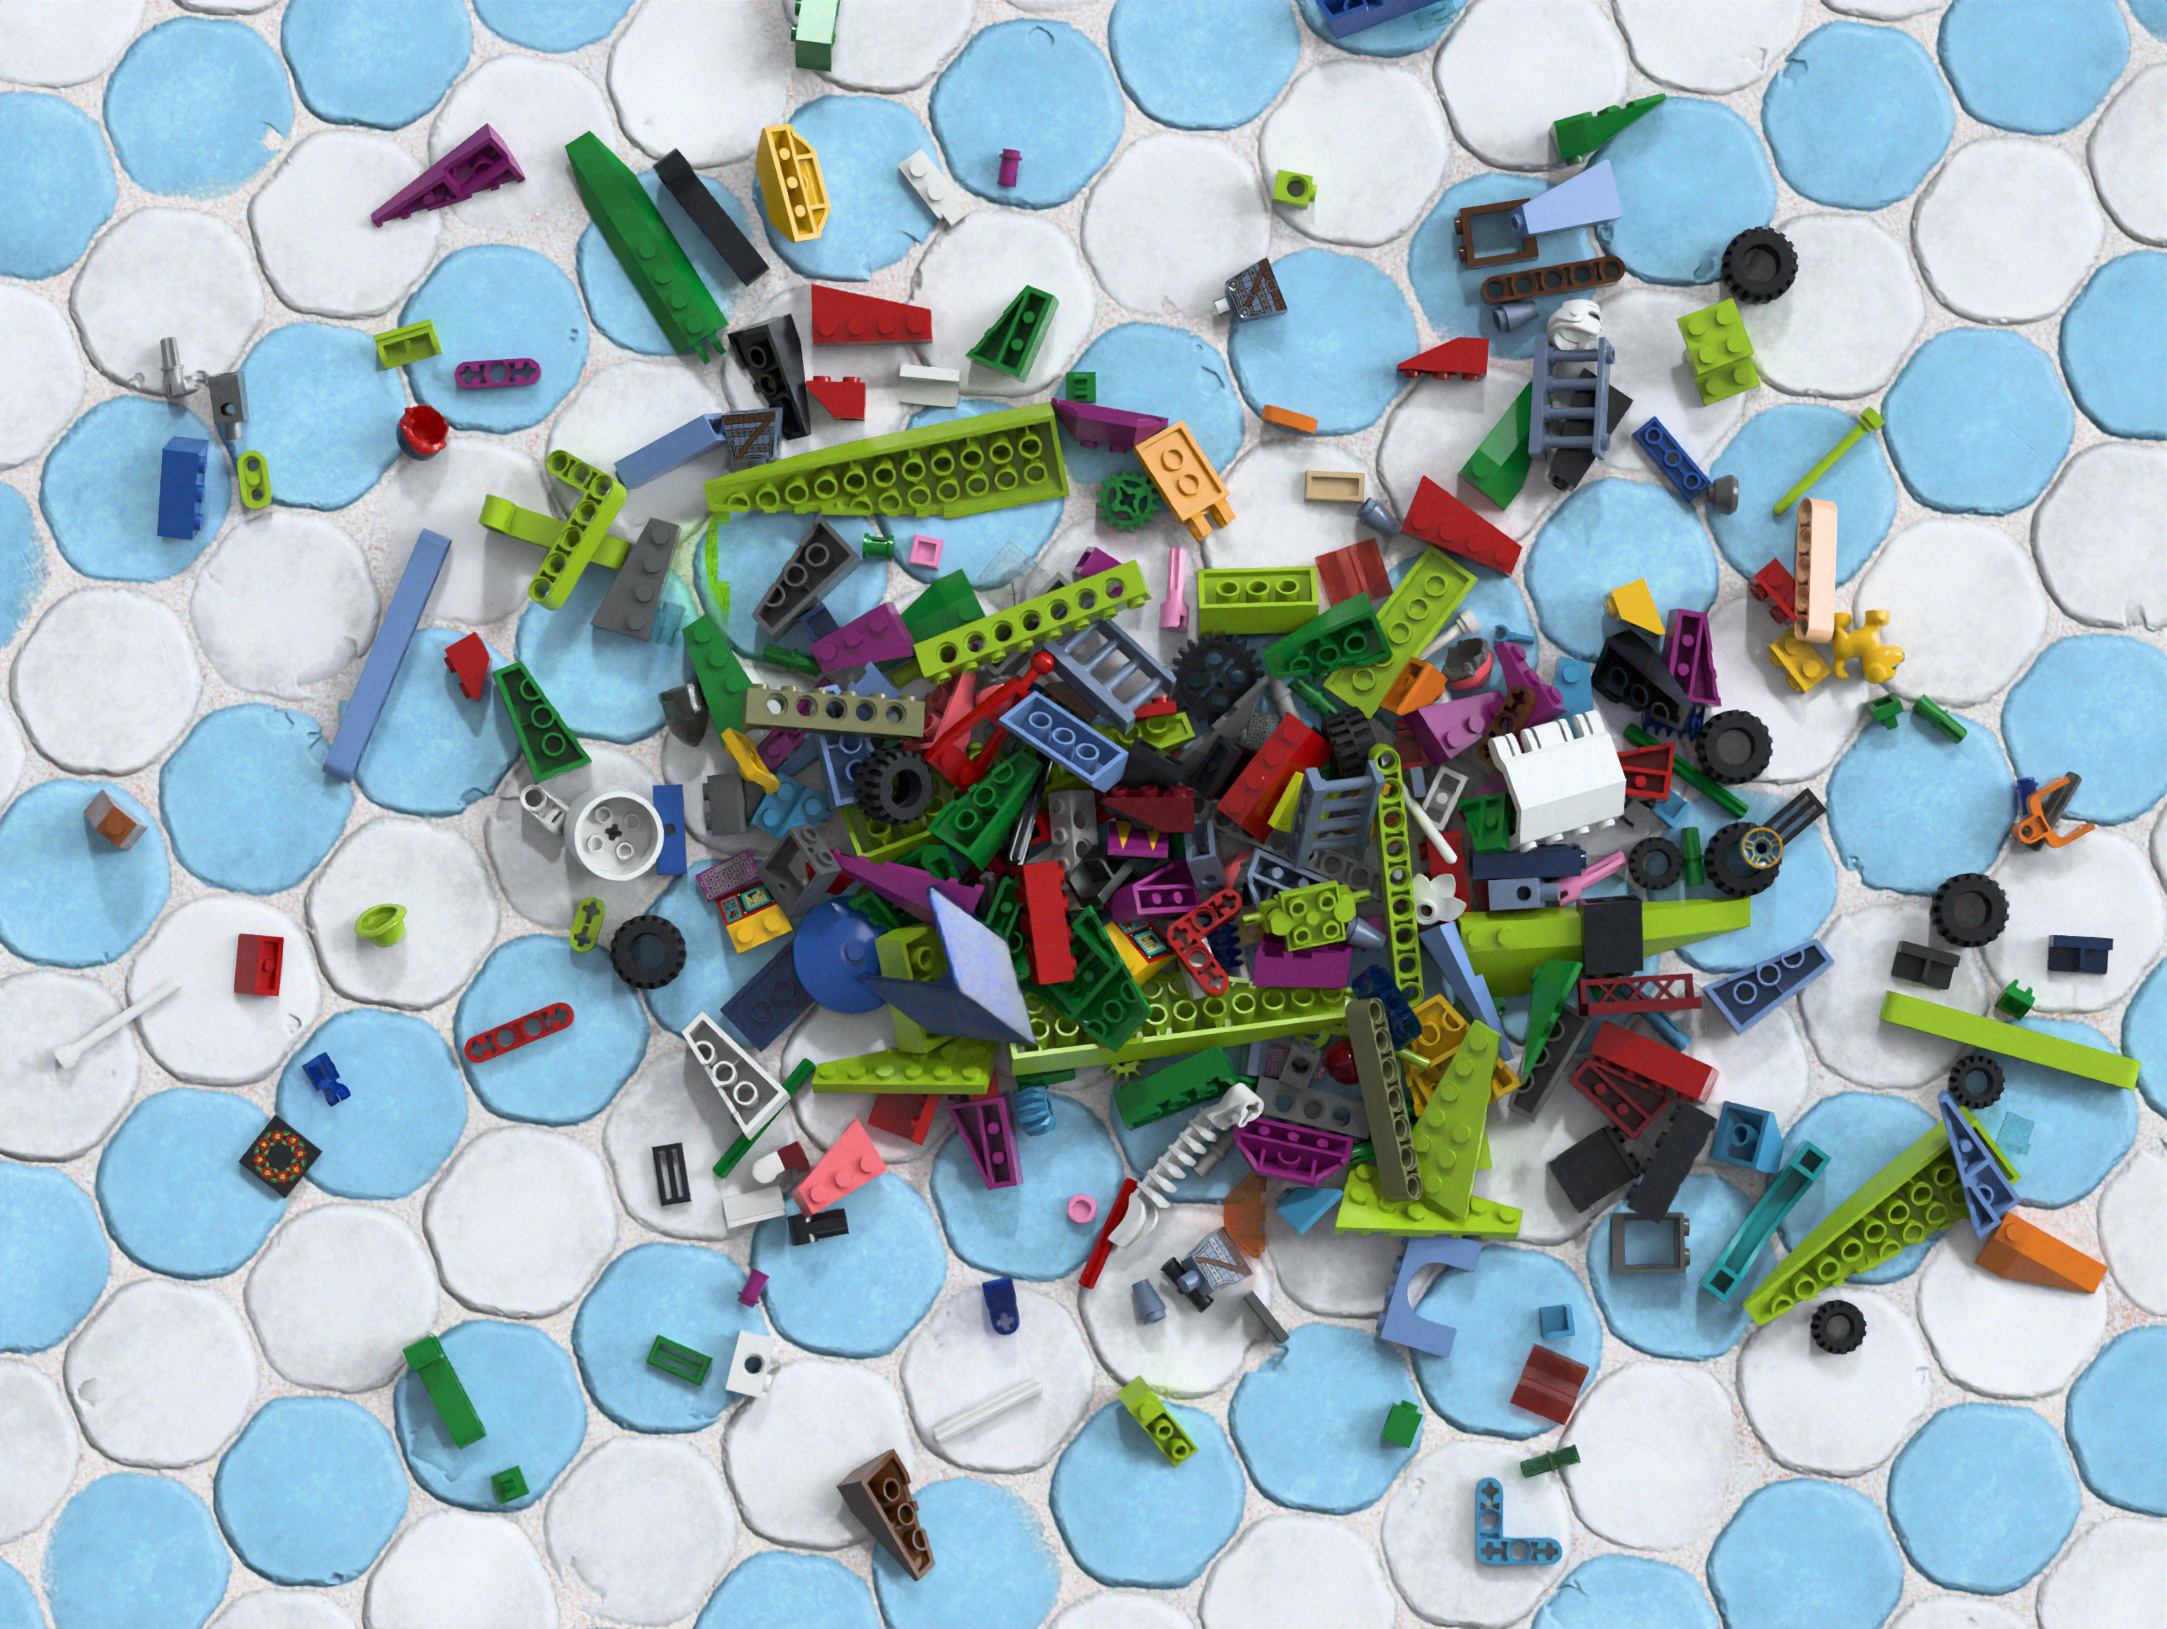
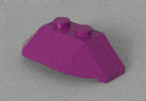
M1051 398L1054 412L1073 439L1080 441V447L1097 449L1098 445L1109 447V452L1126 454L1127 450L1132 451L1135 446L1158 434L1168 426L1169 418Z
M1261 1118L1248 1121L1243 1128L1235 1124L1232 1140L1255 1175L1315 1187L1349 1164L1354 1140L1351 1137Z

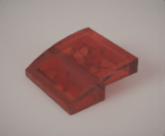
M1375 538L1314 558L1331 607L1365 591L1370 602L1390 596L1393 593Z
M1534 1343L1510 1403L1565 1426L1589 1371V1366Z

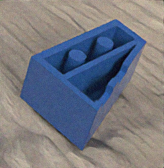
M173 436L162 449L157 536L193 540L198 531H202L204 515L200 514L201 503L205 499L206 487L204 485V477L207 470L209 440Z

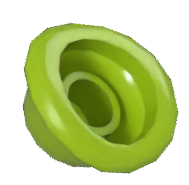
M391 903L371 907L358 917L354 930L357 936L369 939L372 944L378 947L392 946L404 936L405 924L403 918L407 913V909L405 906Z

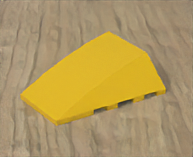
M1441 994L1432 997L1390 1022L1395 1044L1431 1060L1428 1070L1425 1071L1400 1059L1404 1065L1407 1086L1410 1087L1414 1100L1413 1107L1418 1118L1422 1115L1471 1027ZM1499 1056L1496 1070L1493 1074L1492 1092L1488 1105L1523 1085L1517 1075Z

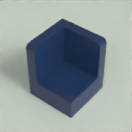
M823 602L798 618L814 643L839 629V626Z

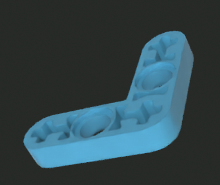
M1484 1477L1479 1480L1475 1490V1552L1478 1559L1484 1564L1553 1565L1561 1559L1563 1551L1562 1546L1556 1539L1551 1537L1503 1536V1487L1494 1477ZM1488 1482H1491L1494 1488H1498V1492L1492 1494V1504L1498 1503L1497 1509L1489 1506L1480 1508L1481 1502L1487 1504V1496L1485 1493H1481V1489L1486 1488ZM1486 1512H1492L1497 1516L1498 1522L1492 1529H1486L1481 1525V1517ZM1487 1542H1491L1494 1548H1502L1501 1542H1507L1505 1546L1507 1559H1501L1502 1553H1492L1491 1558L1488 1559L1485 1553H1481V1548H1485ZM1517 1542L1524 1543L1527 1547V1554L1522 1559H1515L1510 1553L1512 1545ZM1531 1542H1537L1536 1549L1546 1548V1543H1551V1546L1557 1549V1552L1551 1555V1559H1546L1543 1553H1535L1537 1559L1531 1560L1533 1553Z

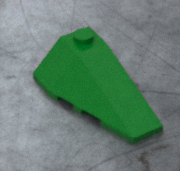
M1532 382L1526 385L1458 473L1460 478L1503 511H1505L1522 489L1533 459L1528 454Z
M962 568L936 580L900 615L916 644L986 617ZM914 656L876 662L882 673L910 660Z
M1365 591L1339 602L1264 651L1262 655L1273 679L1308 675L1314 670L1327 669L1330 672L1338 671V667L1355 665V668L1366 667L1392 656L1393 653Z
M1020 749L993 769L991 776L979 785L973 784L968 788L969 792L956 802L952 800L946 804L928 826V832L961 859L982 872L1002 846L1044 767L1043 763Z

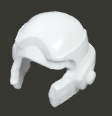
M1583 298L1564 302L1562 307L1549 317L1547 323L1548 339L1558 350H1598L1599 340H1592L1590 337H1596L1599 331H1602L1603 318L1599 305Z

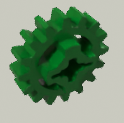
M1123 468L1119 477L1114 472H1111L1112 481L1109 483L1106 480H1102L1101 484L1105 490H1098L1096 492V495L1102 498V501L1096 503V507L1104 509L1099 515L1100 519L1108 517L1107 526L1110 528L1114 523L1117 524L1118 532L1120 533L1124 526L1128 527L1130 533L1134 532L1135 525H1138L1142 530L1145 529L1143 521L1147 519L1152 522L1154 518L1150 512L1159 510V507L1153 504V501L1160 498L1159 494H1152L1151 492L1155 488L1154 484L1147 485V474L1141 478L1137 477V469H1134L1131 475H1127L1125 468ZM1124 482H1134L1141 487L1136 489L1126 487ZM1114 488L1117 494L1116 499L1108 505L1109 492ZM1120 489L1128 497H1135L1133 500V510L1135 512L1127 505H1120L1123 499ZM1147 496L1148 504L1144 513L1141 514L1138 508L1140 500ZM1121 512L1128 514L1132 520H1122L1114 515Z

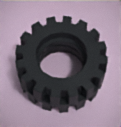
M1650 837L1640 841L1632 849L1628 859L1629 872L1633 880L1645 889H1666L1674 884L1682 873L1683 858L1681 857L1680 850L1673 842L1662 837ZM1659 851L1666 856L1668 868L1662 875L1651 876L1644 870L1643 860L1649 852Z

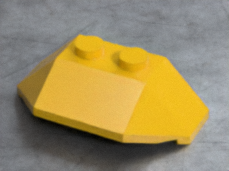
M789 123L762 128L755 168L770 223L792 243L820 238L831 210V205L816 151L802 136L794 131V128Z

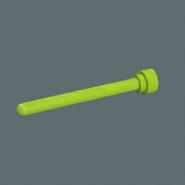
M1868 406L1860 414L1859 424L1773 507L1774 514L1782 515L1867 432L1871 433L1873 430L1877 431L1885 423L1882 417L1873 408Z

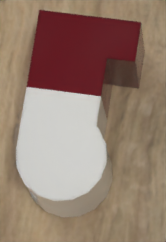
M796 1141L758 1159L753 1165L752 1172L757 1181L769 1183L775 1180L779 1173L794 1166L797 1167L799 1173L811 1168L800 1142Z

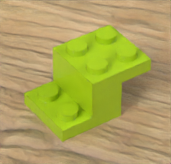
M1733 298L1676 320L1687 347L1683 353L1704 407L1761 385L1750 358L1754 351Z

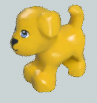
M1885 609L1865 611L1864 627L1851 632L1845 630L1852 623L1851 614L1847 612L1834 613V639L1832 641L1834 663L1832 670L1835 678L1847 680L1850 677L1844 666L1847 660L1855 657L1862 658V671L1867 682L1880 684L1894 678L1899 665L1905 660V654L1902 648L1894 645H1882L1880 641L1879 630L1881 627L1889 624V611Z

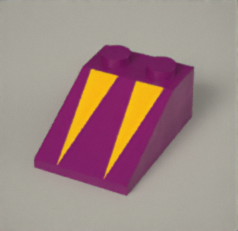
M1123 816L1116 817L1115 821H1109L1107 856L1114 858L1167 860L1168 832H1162L1156 828H1153L1151 832L1146 829L1140 831L1129 824V819Z

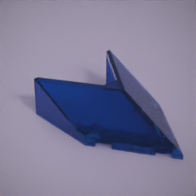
M939 883L929 886L926 894L948 964V969L937 982L877 976L868 970L857 974L854 978L930 1033L1038 1046L1029 1020L1030 1016L1018 975L1012 963L1008 942Z

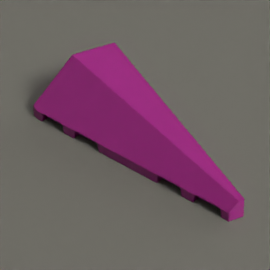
M486 123L371 214L372 222L379 228L383 226V222L398 217L404 220L410 218L411 213L423 209L432 211L470 199L473 193L489 188L491 191L500 189V185L514 180L520 183L526 180L525 175L505 141Z
M835 849L833 852V856L842 868V872L956 943L963 934L985 887L981 884H976L974 888L958 884V879L952 877L948 881L936 879L930 876L928 871L886 861L884 865L868 862V857L859 855L857 859L840 854L839 849Z

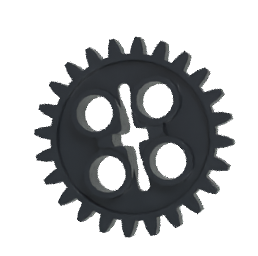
M1211 630L1209 639L1205 640L1203 635L1199 633L1198 643L1195 644L1192 640H1187L1189 650L1182 647L1178 649L1182 659L1176 657L1172 659V663L1178 667L1170 669L1177 679L1175 685L1177 690L1172 693V698H1181L1177 706L1178 709L1187 706V717L1194 713L1197 714L1198 724L1203 718H1208V727H1211L1214 719H1219L1259 681L1257 679L1265 676V671L1256 670L1262 664V660L1252 659L1256 654V649L1246 651L1247 640L1237 644V634H1234L1228 640L1226 639L1225 631H1222L1220 638H1215V634ZM1211 652H1217L1222 656L1223 660L1219 664L1214 665L1207 661L1206 656ZM1233 658V664L1222 675V683L1217 681L1204 699H1200L1199 696L1211 684V675L1218 676L1227 661ZM1240 670L1245 674L1246 678L1243 682L1236 683L1230 679V673ZM1192 675H1199L1203 678L1204 684L1200 687H1193L1188 683V678ZM1216 693H1222L1227 697V702L1223 705H1216L1212 702L1211 697Z

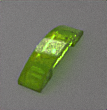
M713 511L706 535V568L711 589L719 606L724 613H730V582L718 581V525H730V512Z

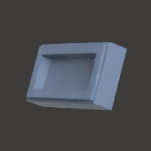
M1421 767L1410 768L1415 799L1426 798L1427 789L1424 769Z

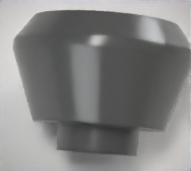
M1729 474L1714 479L1712 485H1707L1706 502L1711 503L1712 509L1726 515H1731L1737 510L1739 483L1736 477Z

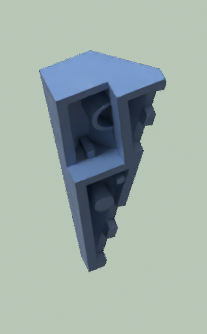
M871 661L864 667L867 673L857 684L852 681L846 687L848 691L858 692L860 697H869L870 693L887 694V699L899 700V694ZM857 707V717L862 721H868V711L863 707ZM888 709L885 716L887 717L895 711ZM805 733L804 738L806 742L797 752L790 750L786 755L788 761L778 768V771L792 778L819 760L814 733Z
M1451 921L1419 933L1418 939L1472 1018L1481 1021L1502 1034L1499 1057L1504 1062L1513 1059V1054L1483 974L1474 975L1455 922Z
M1941 1090L1937 1096L1974 1232L1981 1239L2002 1223L2000 1217L2006 1211L2012 1209L2022 1200L1945 1090Z

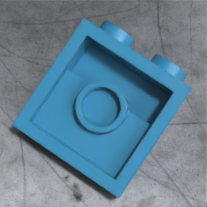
M776 770L774 775L781 783L780 788L772 794L763 793L748 822L781 840L789 828L812 823L816 829L820 821L825 823L828 820L832 810L830 811L826 796Z

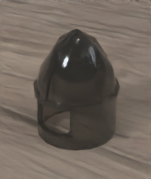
M700 682L679 686L658 694L657 697L665 715L663 721L667 724L671 733L682 743L698 747L706 733L709 709L706 705Z

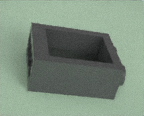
M811 823L789 828L758 869L757 873L785 916L791 918L809 914L842 871V868ZM799 850L802 851L816 872V875L804 890L788 867Z
M1610 1212L1611 1273H1685V1266L1690 1265V1250L1684 1247V1236H1689L1690 1224L1689 1218H1684L1683 1212H1666L1662 1219L1674 1220V1264H1625L1624 1220L1650 1219L1637 1212Z

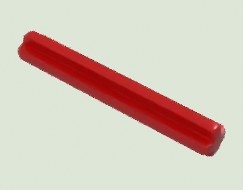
M1131 1178L1124 1180L1078 1282L1085 1288H1094L1114 1245L1108 1239V1236L1125 1217L1129 1206V1196L1138 1188L1136 1186L1138 1182Z

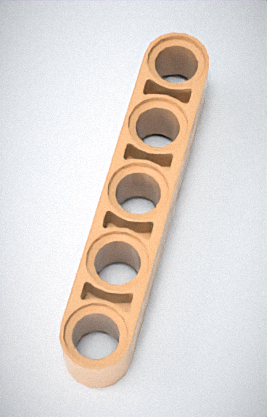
M1804 498L1799 504L1797 514L1794 614L1798 619L1794 622V635L1798 641L1825 645L1832 639L1834 631L1837 507L1832 501Z

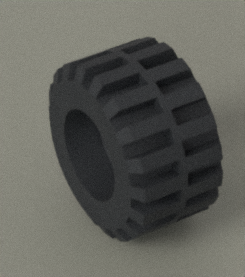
M1759 226L1751 230L1750 228L1744 230L1730 242L1721 260L1723 262L1720 269L1724 275L1722 279L1724 285L1727 284L1730 288L1728 291L1732 295L1734 293L1738 295V299L1743 302L1747 300L1750 301V304L1756 305L1757 303L1766 304L1776 300L1789 289L1796 278L1795 274L1798 271L1799 265L1796 264L1798 259L1797 252H1794L1792 249L1794 245L1791 241L1788 242L1785 239L1786 235L1782 232L1780 234L1774 232V228L1763 229V226ZM1750 250H1764L1773 257L1776 263V273L1772 279L1767 282H1757L1746 275L1742 263L1744 256Z
M1355 706L1323 717L1321 732L1323 738L1331 743L1334 750L1329 759L1337 778L1340 780L1364 776L1368 763V753L1377 744L1365 714ZM1381 756L1378 758L1379 766H1382Z
M1736 709L1721 712L1705 722L1697 735L1695 752L1698 755V758H1696L1698 764H1701L1703 772L1706 775H1710L1712 780L1722 782L1725 785H1739L1758 777L1769 765L1770 756L1773 754V749H1771L1773 740L1768 734L1769 729L1767 725L1764 726L1758 716H1753L1748 711ZM1739 730L1749 739L1751 745L1750 756L1742 764L1730 765L1720 758L1717 751V742L1724 732Z
M881 748L880 750L870 752L871 757L865 756L862 760L863 766H858L856 770L858 777L853 781V785H856V790L853 791L854 798H859L856 804L859 809L864 810L863 814L874 821L901 826L903 824H912L913 820L921 819L923 817L921 812L928 811L930 808L928 802L929 800L933 801L934 794H931L932 788H935V781H931V777L934 774L932 769H927L929 763L925 759H921V755L894 748ZM895 774H897L899 787L895 797L891 799L890 783Z
M1737 822L1727 825L1718 830L1708 841L1709 845L1705 848L1704 855H1706L1704 867L1707 868L1708 872L1706 874L1714 882L1713 885L1717 889L1724 891L1723 893L1734 895L1735 897L1759 894L1767 887H1770L1774 883L1775 877L1779 875V866L1782 865V858L1773 866L1757 869L1755 873L1748 877H1738L1732 874L1727 867L1726 853L1733 844L1740 842L1746 832L1759 828L1760 826L1756 825V823ZM1758 843L1755 848L1759 854H1764L1767 846L1766 844Z
M1966 873L1947 879L1944 884L1937 888L1938 892L1932 898V901H1934L1933 906L1930 907V913H1933L1931 921L1933 926L1936 925L1937 933L1946 938L1945 941L1963 948L1984 946L1998 938L1997 935L2006 928L2004 924L2009 920L2010 915L2007 914V908H2010L2009 901H2006L2004 897L2006 896L2004 889L2001 890L1998 887L1999 883L1989 879V876L1984 874ZM1964 893L1977 894L1982 898L1986 907V915L1983 922L1975 928L1961 926L1954 916V904L1957 898Z
M655 915L636 916L624 922L621 928L615 932V937L610 945V960L613 962L615 972L619 974L624 982L641 989H658L675 980L679 976L678 974L681 969L683 970L685 957H687L686 943L680 930L669 920ZM646 934L659 937L666 948V956L663 963L652 970H644L638 967L631 957V947L634 941Z

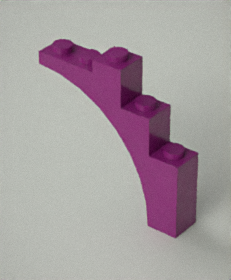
M1501 641L1493 647L1503 669L1507 694L1511 688L1520 685L1529 687L1536 692V707L1523 730L1552 722L1567 711L1561 702L1563 697L1560 691L1554 686L1540 683L1536 672L1529 668L1525 661L1526 654L1518 644ZM1520 694L1518 699L1524 705L1526 700L1523 698L1524 695ZM1515 709L1510 710L1511 713H1515L1519 716L1520 713L1515 712ZM1508 717L1506 734L1513 728V721L1510 717ZM1519 736L1517 742L1521 753L1524 754L1525 751ZM1493 769L1488 780L1475 797L1505 791L1510 794L1504 776ZM1512 800L1511 810L1515 808L1514 803H1513V800ZM1460 810L1458 814L1465 825L1467 820L1464 812Z

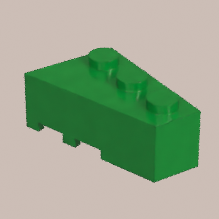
M1026 285L1004 310L999 320L984 333L985 336L965 356L975 364L1025 383L1059 305L1058 299L1052 294Z

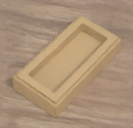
M1306 470L1304 501L1364 503L1365 473Z

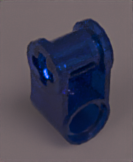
M1008 1276L982 1282L985 1302L989 1309L994 1330L1002 1335L1014 1333L1020 1325V1317L1012 1277ZM1003 1313L1014 1319V1323L1009 1325V1330L998 1324V1320L1002 1319Z

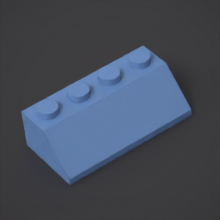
M1036 690L998 720V724L1092 787L1104 793L1123 778L1129 753Z

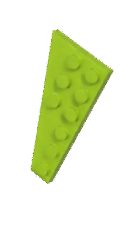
M1474 1020L1412 1131L1423 1183L1422 1194L1464 1220L1468 1218L1470 1195L1473 1192L1475 1182L1473 1181L1476 1164L1479 1161L1487 1119L1486 1111L1488 1101L1491 1098L1493 1074L1496 1070L1502 1034L1479 1020Z
M1000 1026L961 1034L927 1053L900 1052L898 1047L821 1063L817 1065L811 1083L813 1093L986 1094L1004 1036L1003 1029Z
M1360 1162L1349 1166L1343 1190L1344 1195L1341 1198L1333 1234L1343 1235L1344 1231H1358L1359 1235H1370L1371 1232H1386L1389 1236L1435 1237L1436 1234H1450V1238H1462V1235H1477L1481 1239L1516 1240L1523 1210L1470 1195L1468 1218L1464 1220L1424 1194L1418 1200L1390 1203L1384 1196L1378 1167Z

